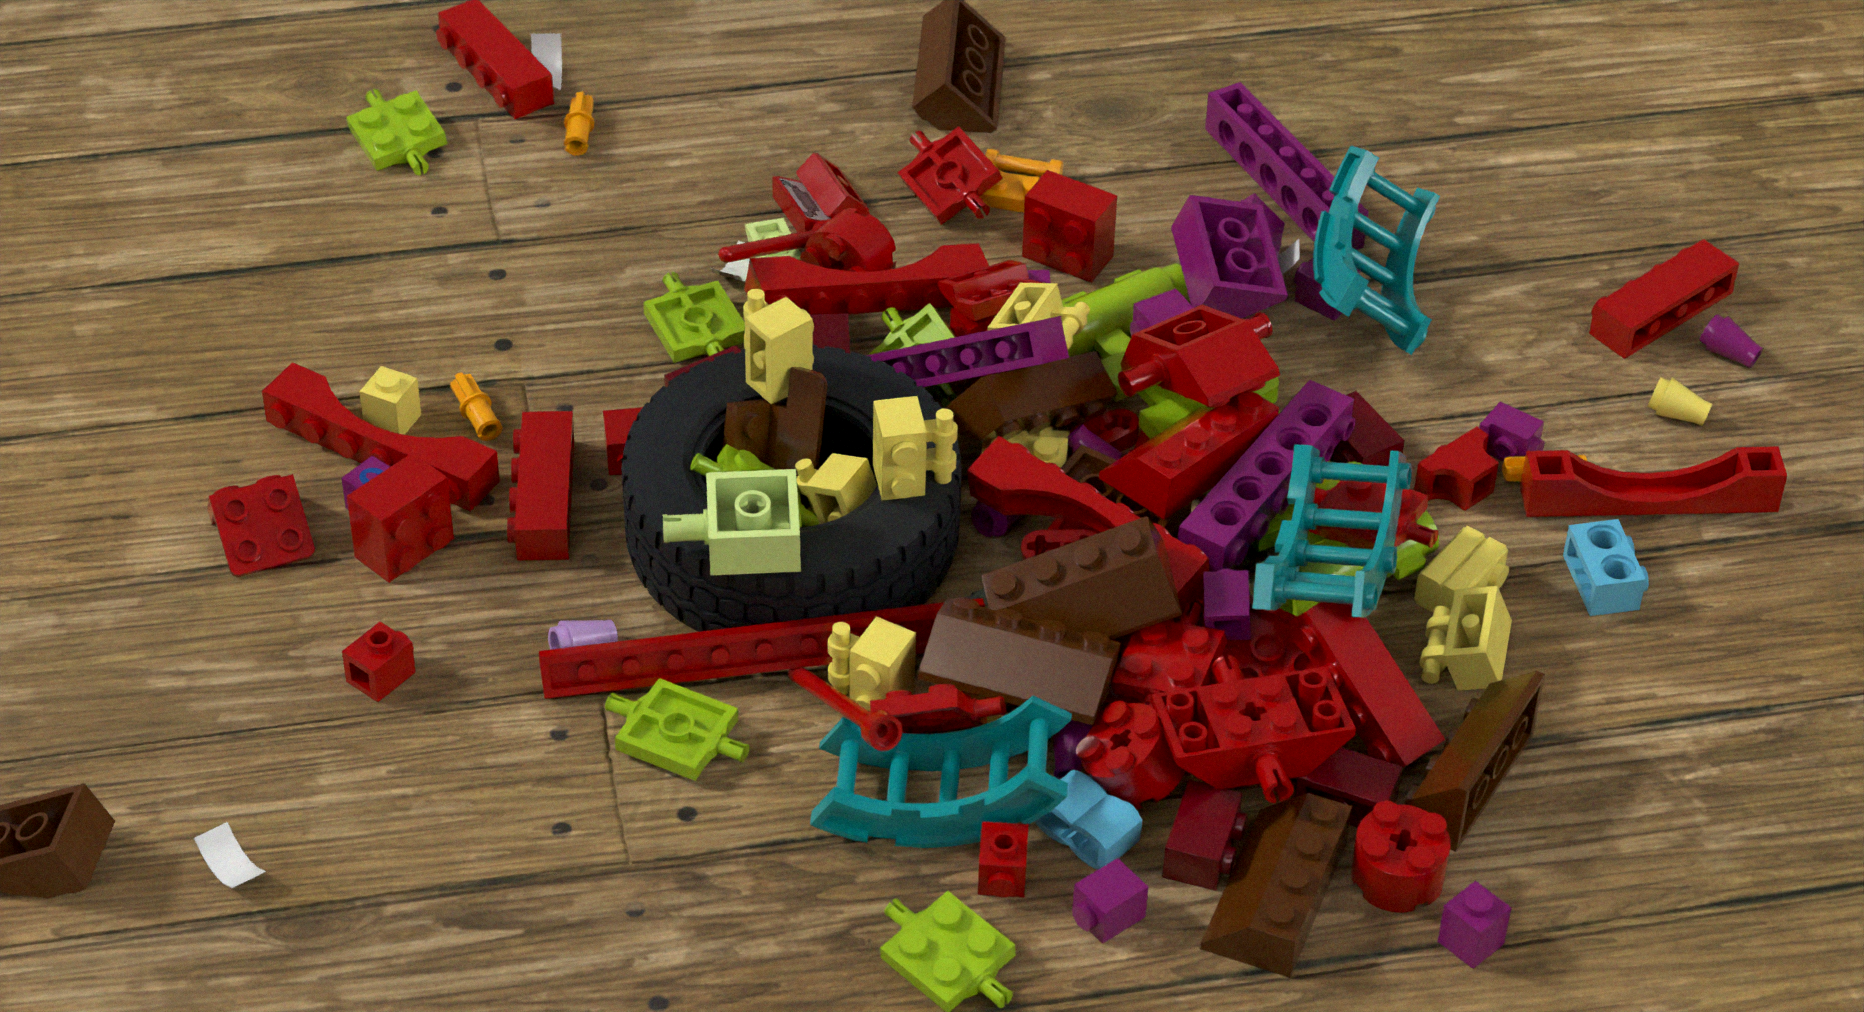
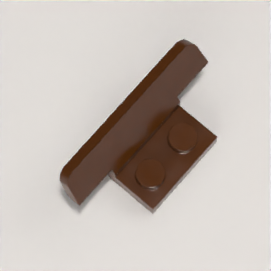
M791 367L787 404L776 402L771 405L767 400L727 402L722 449L727 444L739 451H749L760 462L776 470L796 469L795 465L798 461L810 459L814 469L818 470L828 386L825 376L820 372L803 367ZM800 493L801 503L808 510L810 506L808 499Z

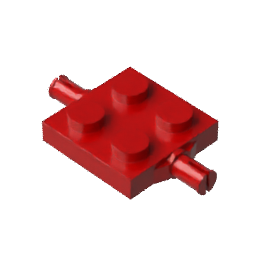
M958 126L944 138L934 142H930L922 131L915 132L919 140L912 134L909 141L919 153L912 162L897 173L940 225L966 207L978 219L984 218L981 210L987 216L990 212V207L980 196L1001 181L1003 177L995 165Z
M1340 480L1335 487L1329 490L1316 487L1314 503L1318 504V508L1382 513L1387 484ZM1403 489L1394 543L1395 547L1408 540L1426 545L1429 548L1436 544L1438 531L1417 524V520L1427 509L1428 495L1412 489ZM1317 526L1316 530H1309L1308 532L1345 543L1351 548L1373 549L1378 530Z
M1187 602L1179 621H1164L1133 632L1111 680L1113 694L1134 697L1143 704L1153 707L1151 694L1209 685L1213 676L1211 666L1216 659L1221 657L1227 644L1225 630L1196 626L1200 616L1203 614V608L1198 603L1194 602L1192 606V602Z
M950 684L933 685L928 688V693L914 695L911 691H891L885 694V699L870 701V712L884 710L900 721L902 733L935 734L971 729L987 724V717L1003 716L1006 714L1004 697L999 696L977 700V698H971V696L964 694L956 686Z

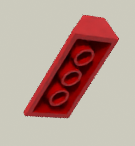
M1253 391L1242 392L1230 397V401L1223 406L1207 407L1202 405L1099 472V479L1159 517L1166 519L1214 487L1278 416L1279 407Z

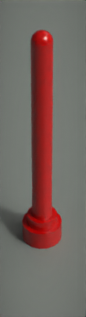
M831 219L818 221L810 231L722 247L718 253L719 259L724 263L805 248L810 236Z
M806 668L788 669L790 680L861 727L862 738L867 744L876 750L888 751L899 743L902 737V725L896 717L884 710L868 711Z

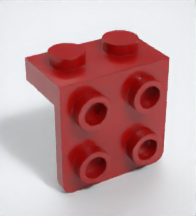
M293 474L283 477L281 475L267 476L259 479L256 484L240 488L237 485L224 487L215 491L213 495L208 496L207 509L212 525L216 524L227 564L233 576L240 577L309 559L313 556L315 546Z

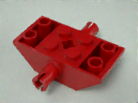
M1203 304L1132 334L1120 363L1122 371L1118 373L1117 377L1119 386L1125 396L1133 397L1135 394L1157 385L1162 389L1182 395L1184 398L1202 403L1207 407L1223 406L1230 401V397L1242 392L1257 391L1265 386V382L1280 376L1278 366L1260 341L1272 336V324L1267 315L1261 312L1247 319H1242Z
M1228 655V662L1232 669L1228 668L1224 656L1216 659L1211 666V672L1218 684L1151 694L1152 706L1161 721L1163 733L1176 765L1217 790L1260 783L1265 799L1271 803H1276L1273 788H1275L1280 802L1287 800L1294 791L1289 778L1310 774L1354 737L1356 732L1354 723L1327 666L1245 679L1239 660L1235 656Z

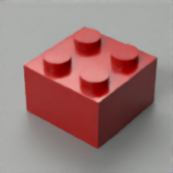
M1046 170L1025 195L1022 257L1092 283L1114 256L1118 195Z
M413 452L347 495L354 556L388 583L403 573L410 571L416 564L435 551L444 548L454 539L448 478Z

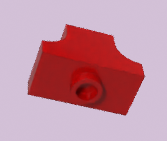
M1476 426L1451 443L1438 447L1433 454L1418 463L1414 490L1428 495V501L1433 499L1448 500L1464 511L1494 493L1499 462L1486 453L1489 435Z

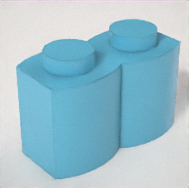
M1072 770L1060 779L1068 783L1067 798L1053 810L1034 821L1049 837L1061 844L1068 845L1082 861L1098 870L1116 858H1120L1140 841L1143 820L1132 804L1112 795H1107L1091 776Z

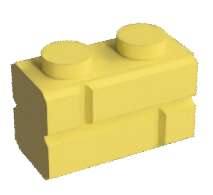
M1468 525L1463 527L1418 574L1414 597L1416 604L1431 612H1434L1437 606H1445L1451 610L1455 589L1498 586L1500 588L1509 573V567L1506 565L1508 555L1506 545L1491 537L1486 539L1483 533Z

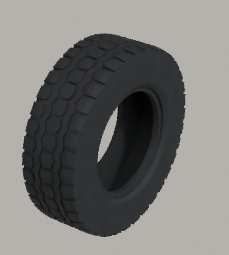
M813 345L814 363L812 364V370L822 373L828 383L819 465L822 466L832 453L868 458L877 483L873 467V402L876 400L917 396L923 420L936 419V412L942 409L938 402H934L933 396L922 386L917 387L915 380L903 372L897 373L894 367L879 360L874 362L871 360V357L853 351L851 354L845 353V349L825 346L823 349ZM741 349V352L737 354L730 352L714 357L712 362L706 360L691 367L689 373L683 372L669 381L668 387L663 386L651 397L650 403L646 402L638 413L636 421L633 422L627 436L621 468L627 549L636 574L643 586L647 588L648 593L660 606L664 605L668 613L679 621L684 619L686 625L696 631L701 632L924 605L946 577L957 549L960 529L962 467L957 440L952 446V450L956 453V469L952 472L949 483H937L934 480V471L927 470L925 496L884 501L881 499L877 483V487L870 497L852 512L827 523L800 527L801 572L710 575L709 545H705L704 541L669 542L664 544L663 514H703V509H708L706 477L690 470L693 458L696 454L700 453L717 463V456L723 447L727 402L766 400L746 383L745 349ZM786 397V398H784V399H782V400H780V401H778V402H779V403H783V404H787V398H788V397ZM933 441L927 442L926 449L935 448V443Z

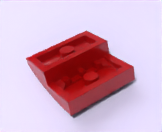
M1007 260L938 281V286L945 298L957 311L965 317L977 321L998 314L1020 283L1043 282L1029 279L1026 263Z

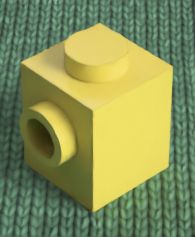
M381 366L359 391L363 420L373 426L405 435L421 416L418 380L416 377Z

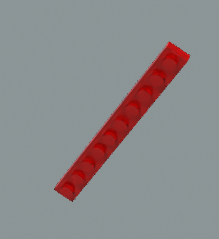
M983 598L972 599L978 602L979 606L985 607ZM945 602L539 651V663L544 699L654 686L659 678L671 683L829 665L832 662V657L828 653V638L832 634L833 625L837 622H846L850 626V633L861 637L876 616L916 632V654H921L925 652L937 613Z

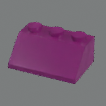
M1189 195L1173 222L1171 230L1192 307L1195 308L1203 304L1233 316L1244 318L1285 301L1288 294L1263 206L1260 204Z

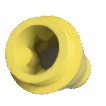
M1660 377L1647 407L1656 410L1655 415L1703 426L1712 403L1705 401L1673 377L1671 380Z

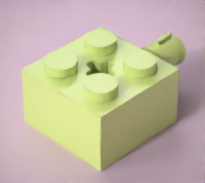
M796 469L706 473L708 509H703V514H663L664 544L669 542L704 541L705 545H709L710 575L801 572Z

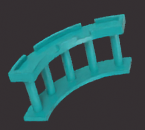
M1351 145L1329 189V192L1335 195L1329 213L1322 211L1319 218L1313 249L1314 279L1321 284L1322 290L1319 293L1328 305L1348 317L1355 309L1361 311L1384 325L1388 336L1394 344L1412 355L1414 350L1424 342L1428 332L1427 328L1432 319L1421 312L1416 303L1413 289V273L1423 232L1427 223L1435 214L1436 204L1440 196L1418 187L1414 195L1409 194L1375 172V166L1379 157L1368 150ZM1366 185L1405 209L1395 234L1358 212V205ZM1353 228L1390 250L1385 267L1352 248ZM1357 269L1382 284L1381 294L1367 286L1369 281L1362 277Z
M1295 444L1287 496L1288 504H1295L1291 521L1282 520L1275 542V552H1280L1279 555L1268 556L1264 562L1256 563L1252 609L1277 610L1283 603H1286L1287 599L1353 604L1352 617L1365 618L1377 608L1387 573H1395L1397 548L1394 546L1402 491L1403 489H1410L1412 465L1411 463H1406V456L1400 451H1390L1389 466L1325 462L1324 457H1319L1320 450L1314 446ZM1324 479L1385 483L1387 485L1382 513L1318 508V504L1314 503L1316 483H1323ZM1317 526L1378 530L1373 549L1309 545L1307 540L1308 531L1316 530ZM1308 562L1364 566L1362 570L1356 571L1355 576L1299 572L1300 566L1306 567Z
M1032 695L1025 703L1009 714L982 726L940 734L902 733L899 743L888 751H879L867 744L862 738L861 727L842 717L820 741L819 749L840 757L836 786L811 811L810 825L831 834L866 843L868 836L895 839V846L937 848L980 842L982 821L1018 823L1021 821L1023 824H1030L1053 810L1067 798L1068 783L1046 773L1048 738L1055 735L1071 721L1072 713ZM1028 750V765L1008 780L1009 758ZM857 762L890 769L887 801L854 794ZM990 764L988 791L957 800L960 769ZM908 770L941 771L939 803H905Z

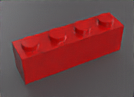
M470 0L438 12L439 29L436 30V35L440 46L444 50H448L456 58L462 69H467L474 76L479 87L485 88L493 96L500 108H504L514 119L554 104L552 73L479 0Z
M1705 239L1689 248H1683L1677 255L1662 264L1655 265L1649 272L1639 278L1630 280L1612 294L1601 297L1594 304L1591 311L1592 320L1589 334L1623 359H1626L1732 294L1739 262Z
M573 411L522 412L521 429L513 430L514 454H519V458L511 459L512 483H517V487L509 488L510 513H515V517L507 518L508 543H516L517 561L569 560L575 449Z
M1320 602L1288 622L1287 624L1293 632L1295 643L1303 652H1306L1315 668L1328 667L1356 731L1367 747L1369 756L1405 767L1445 740L1367 617H1352L1353 604Z

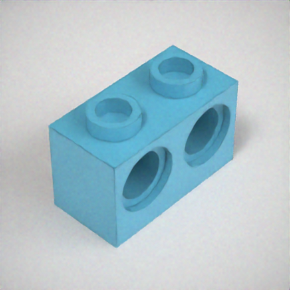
M1619 520L1569 525L1563 557L1589 616L1640 610L1643 592L1647 591L1649 586L1648 573L1643 565H1639L1635 556L1633 540L1631 536L1625 535Z

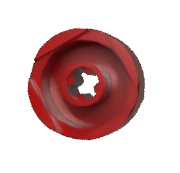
M854 208L840 211L810 236L806 242L805 250L800 254V260L806 263L851 272H875L895 269L897 260L893 262L892 253L896 250V246L887 228L871 214H867L864 217L854 213L858 210Z
M1118 700L1109 704L1103 712V717L1094 724L1076 748V754L1080 758L1082 766L1093 780L1103 788L1107 795H1112L1122 801L1129 802L1136 810L1143 808L1140 803L1150 798H1153L1156 802L1165 798L1174 790L1185 773V770L1175 763L1155 709L1143 703L1126 704L1124 701Z
M1381 801L1375 804L1373 811L1362 819L1357 828L1351 865V879L1354 886L1357 883L1363 891L1362 897L1377 908L1396 913L1411 912L1415 910V905L1427 901L1429 905L1436 901L1444 886L1451 845L1445 819L1437 813H1429L1418 807L1400 805L1392 801Z

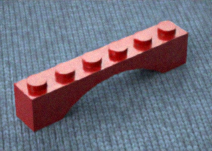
M979 243L942 245L932 254L915 263L896 269L875 272H851L829 269L806 263L791 256L750 258L744 290L746 295L751 289L763 290L765 302L768 305L787 297L800 309L806 310L809 315L887 312L886 309L895 308L897 311L923 309L929 303L934 308L953 306L940 291L938 281L987 267L989 264Z
M294 362L262 390L266 421L273 426L285 429L305 438L311 443L319 444L359 463L364 462L373 455L391 467L413 452L447 476L450 504L470 512L500 482L496 450L464 436L443 438L415 437L373 426L355 416L340 403L332 392L326 376Z
M1000 436L967 469L970 495L1003 515L1030 514L1051 516L1074 522L1097 534L1140 519L1125 504L1112 502L1100 495L1098 490L1092 485L1085 482L1081 484L1066 475L1056 464L1045 463L1033 456L1023 445L1019 443L1012 444ZM1153 523L1164 539L1183 613L1185 604L1187 602L1193 603L1204 590L1203 572H1210L1209 557L1199 547L1193 544L1186 545L1171 536L1163 526Z
M1779 446L1736 447L1717 458L1695 466L1654 473L1623 472L1604 468L1583 460L1569 450L1526 451L1520 491L1526 517L1766 513L1779 511L1787 473Z

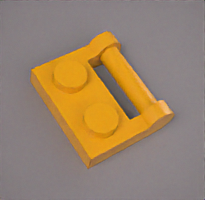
M988 148L985 156L999 170L1003 179L983 193L980 198L989 207L1024 213L1025 195L1040 179L1037 176H1042L1046 170L1062 175L1063 161L1051 159L1050 162L1002 155L999 150ZM1000 170L1011 171V172H1017V173H1023V174H1029V175H1035V176H1031V177H1030V176H1024V175L1006 173V172H1003V171H1000Z

